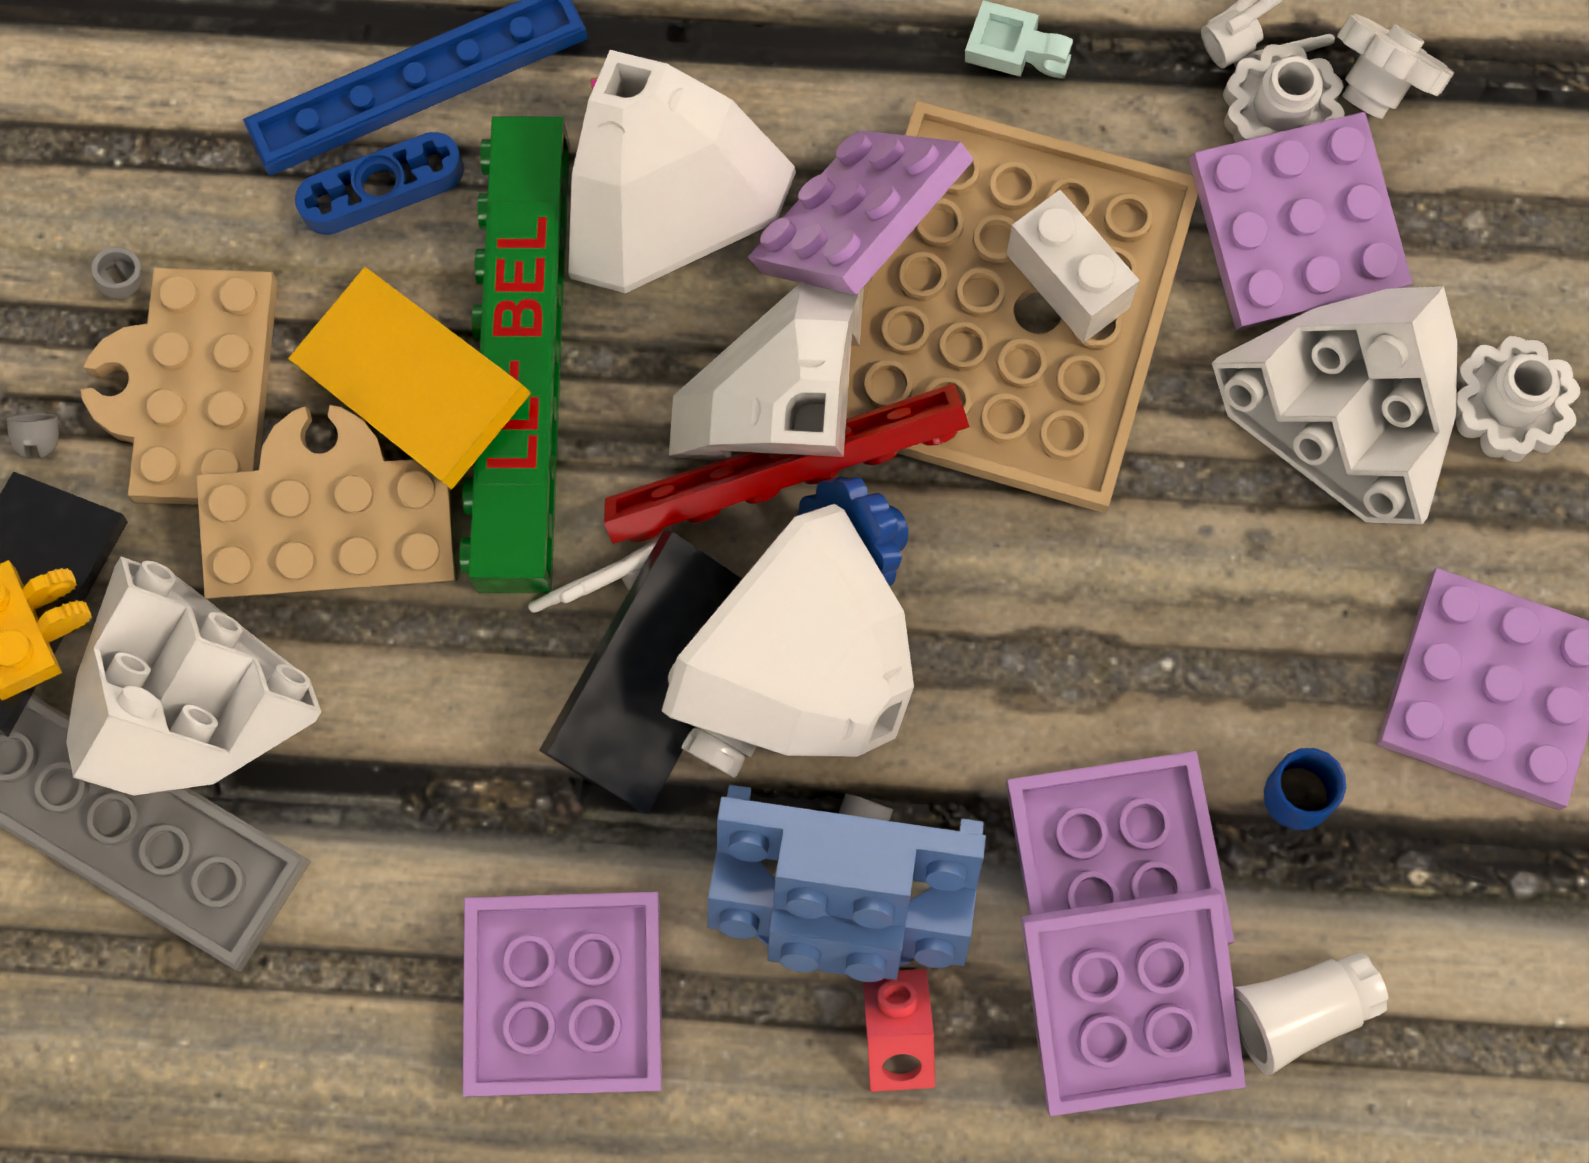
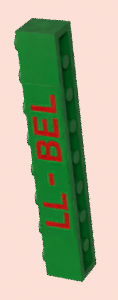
M492 116L491 139L481 140V171L483 175H489L488 193H479L477 203L478 224L480 229H486L485 249H476L475 279L477 285H483L482 305H473L472 335L474 341H480V353L524 385L531 394L474 462V478L464 479L463 509L465 514L472 515L471 537H462L460 542V569L462 574H469V579L478 593L549 594L552 591L570 141L563 117Z

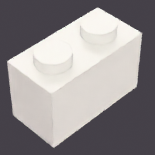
M1061 190L1012 224L1006 255L1082 343L1130 309L1140 280Z

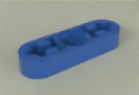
M439 132L425 133L310 176L298 187L295 195V205L309 229L323 235L335 234L451 190L460 182L463 176V160L455 141L448 135ZM438 153L444 168L440 171L432 172L427 157ZM407 162L415 179L412 183H408L401 166ZM387 171L396 176V183L393 189L385 195L373 196L364 190L366 180L376 172ZM352 184L360 201L359 203L352 204L345 188L346 185ZM328 194L332 200V211L322 214L318 209L319 202L317 198Z

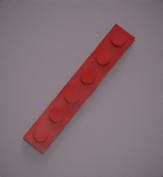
M953 383L847 418L844 457L744 452L605 498L604 525L612 544L627 539L631 542L646 541L658 535L664 527L685 520L690 523L704 522L719 514L722 508L743 501L749 504L762 503L775 497L780 492V489L801 482L810 485L818 484L821 481L832 479L838 474L839 470L862 462L866 465L881 464L895 457L899 450L920 443L927 446L945 443L954 438L957 431L969 428L970 426L956 385Z

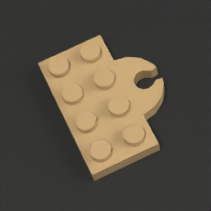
M154 268L147 324L119 329L103 338L87 357L83 368L91 376L102 378L115 371H124L129 375L126 388L115 396L102 395L94 388L80 390L82 400L94 421L116 439L133 443L128 497L134 503L198 505L196 475L259 470L278 280L273 272Z
M329 405L328 418L336 426L338 432L335 446L325 453L311 452L305 442L306 431L312 422L310 410L305 406L296 409L273 426L262 445L259 470L196 475L205 599L457 581L451 489L414 459L386 461L381 440L367 422L342 407Z

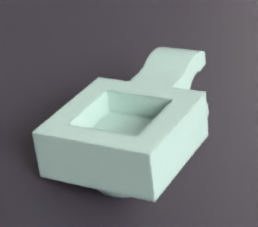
M983 0L965 49V62L1020 77L1025 63L1028 62L1045 75L1065 78L1071 61L1069 53L1073 40L1060 34L1037 31L1039 18L1037 14Z

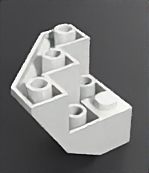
M610 50L588 100L572 171L568 266L570 279L627 293L769 226L779 218L796 174L795 166L732 99L667 63Z
M800 282L673 395L669 457L722 460L731 457V451L844 457L851 346H860L864 287L857 295Z
M1444 286L1390 288L1316 307L1232 349L1212 362L1227 416L1363 521L1371 523L1423 524L1428 518L1456 418L1457 338Z
M832 504L792 519L677 657L668 675L669 687L662 708L663 713L670 718L786 756L858 757L896 739L914 689L905 613L844 509L836 504Z
M120 556L114 567L76 676L66 743L73 778L135 796L215 784L316 722L322 711L311 681L302 671L295 668L243 628L236 620L229 617L179 577L175 576L170 569L154 561H143L141 564Z

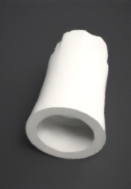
M1363 953L1349 955L1338 961L1329 959L1307 969L1272 980L1234 987L1240 1039L1254 1064L1261 1072L1268 1076H1271L1299 1056L1331 1039L1362 1027L1365 1020L1386 1012L1387 1000L1389 999L1381 974L1373 966L1370 958Z

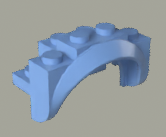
M729 785L727 797H721L717 818V852L708 895L707 928L718 929L723 934L737 939H750L756 936L768 946V961L781 963L782 966L796 972L818 970L832 974H843L862 982H877L883 978L897 980L899 967L915 960L919 964L931 968H945L950 965L965 966L972 935L976 889L984 858L986 835H982L983 821L961 818L960 830L954 831L750 801V787ZM762 860L778 861L775 878L766 870L761 863ZM912 881L925 882L931 886L922 894L910 900Z

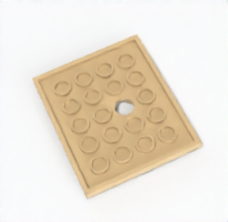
M916 100L905 135L961 141L974 160L864 286L860 346H851L846 419L955 383L970 427L957 431L956 436L945 443L933 446L920 443L899 450L897 454L1106 514L1197 200L1198 191L1194 177L1189 174ZM1059 190L1065 194L1140 280L1130 309L1084 343H1082L1062 318L1051 331L1032 333L1022 328L1014 315V307L1018 301L1026 299L1031 293L1039 292L1006 255L1012 224Z

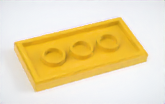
M366 267L360 271L288 358L451 490L531 394L519 381Z

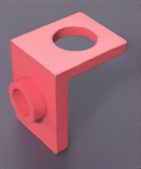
M899 970L897 980L883 978L877 982H863L870 1091L934 1088V1030L927 970ZM898 1054L912 1055L920 1061L916 1069L903 1074L892 1073L886 1070L883 1064L888 1058Z

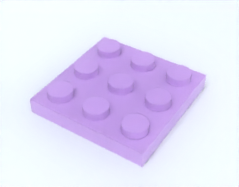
M1365 112L1198 151L1189 158L1235 331L1298 316L1316 307L1390 288H1407L1413 284Z
M861 130L852 134L839 145L836 150L837 157L824 172L809 180L801 188L798 194L799 200L785 216L772 222L763 231L760 237L761 243L748 256L749 260L761 274L795 282H805L813 286L857 295L973 162V157L961 141Z
M1435 568L1429 575L1376 745L1557 810L1567 807L1589 734V621Z
M1197 751L1007 779L1006 789L1029 915L1216 888L1222 893L1228 945L1235 942Z
M1216 888L1020 916L1045 1103L1050 1116L1246 1087L1222 893Z
M659 892L464 898L463 1097L663 1091Z

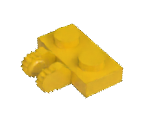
M9 560L0 564V699L2 701L61 674L62 671L49 642L71 633L74 629L85 626V623L89 622V619L92 618L91 612L83 600L70 601L67 604H62L60 607H55L46 611L40 619L36 615V609L58 600L59 597H64L75 589V586H77L76 579L68 568L48 571L44 575L41 574L30 579L24 586L16 568Z

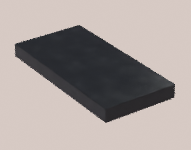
M13 471L0 493V564L9 560L16 568L24 586L30 579L41 574L44 575L48 571L68 568L72 571L77 586L64 597H59L58 600L36 609V615L40 619L46 611L60 607L62 604L76 600H83L84 602L128 521L120 512ZM64 636L49 642L54 654ZM37 685L3 701L0 699V734L9 737Z
M663 531L539 751L635 810L648 814L683 751L681 748L690 731L695 728L691 724L670 718L662 712L669 687L668 675L670 669L676 662L679 654L741 582L742 578L673 531Z

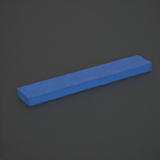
M520 0L244 118L243 121L269 176H272L587 40L586 28L572 0Z

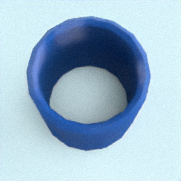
M1316 748L1297 749L1287 754L1267 778L1263 790L1264 804L1270 816L1280 825L1293 830H1308L1321 824L1343 801L1347 789L1345 773L1339 762L1329 753ZM1291 768H1303L1318 776L1326 788L1327 802L1325 808L1320 811L1307 812L1294 807L1286 799L1281 789L1282 772Z

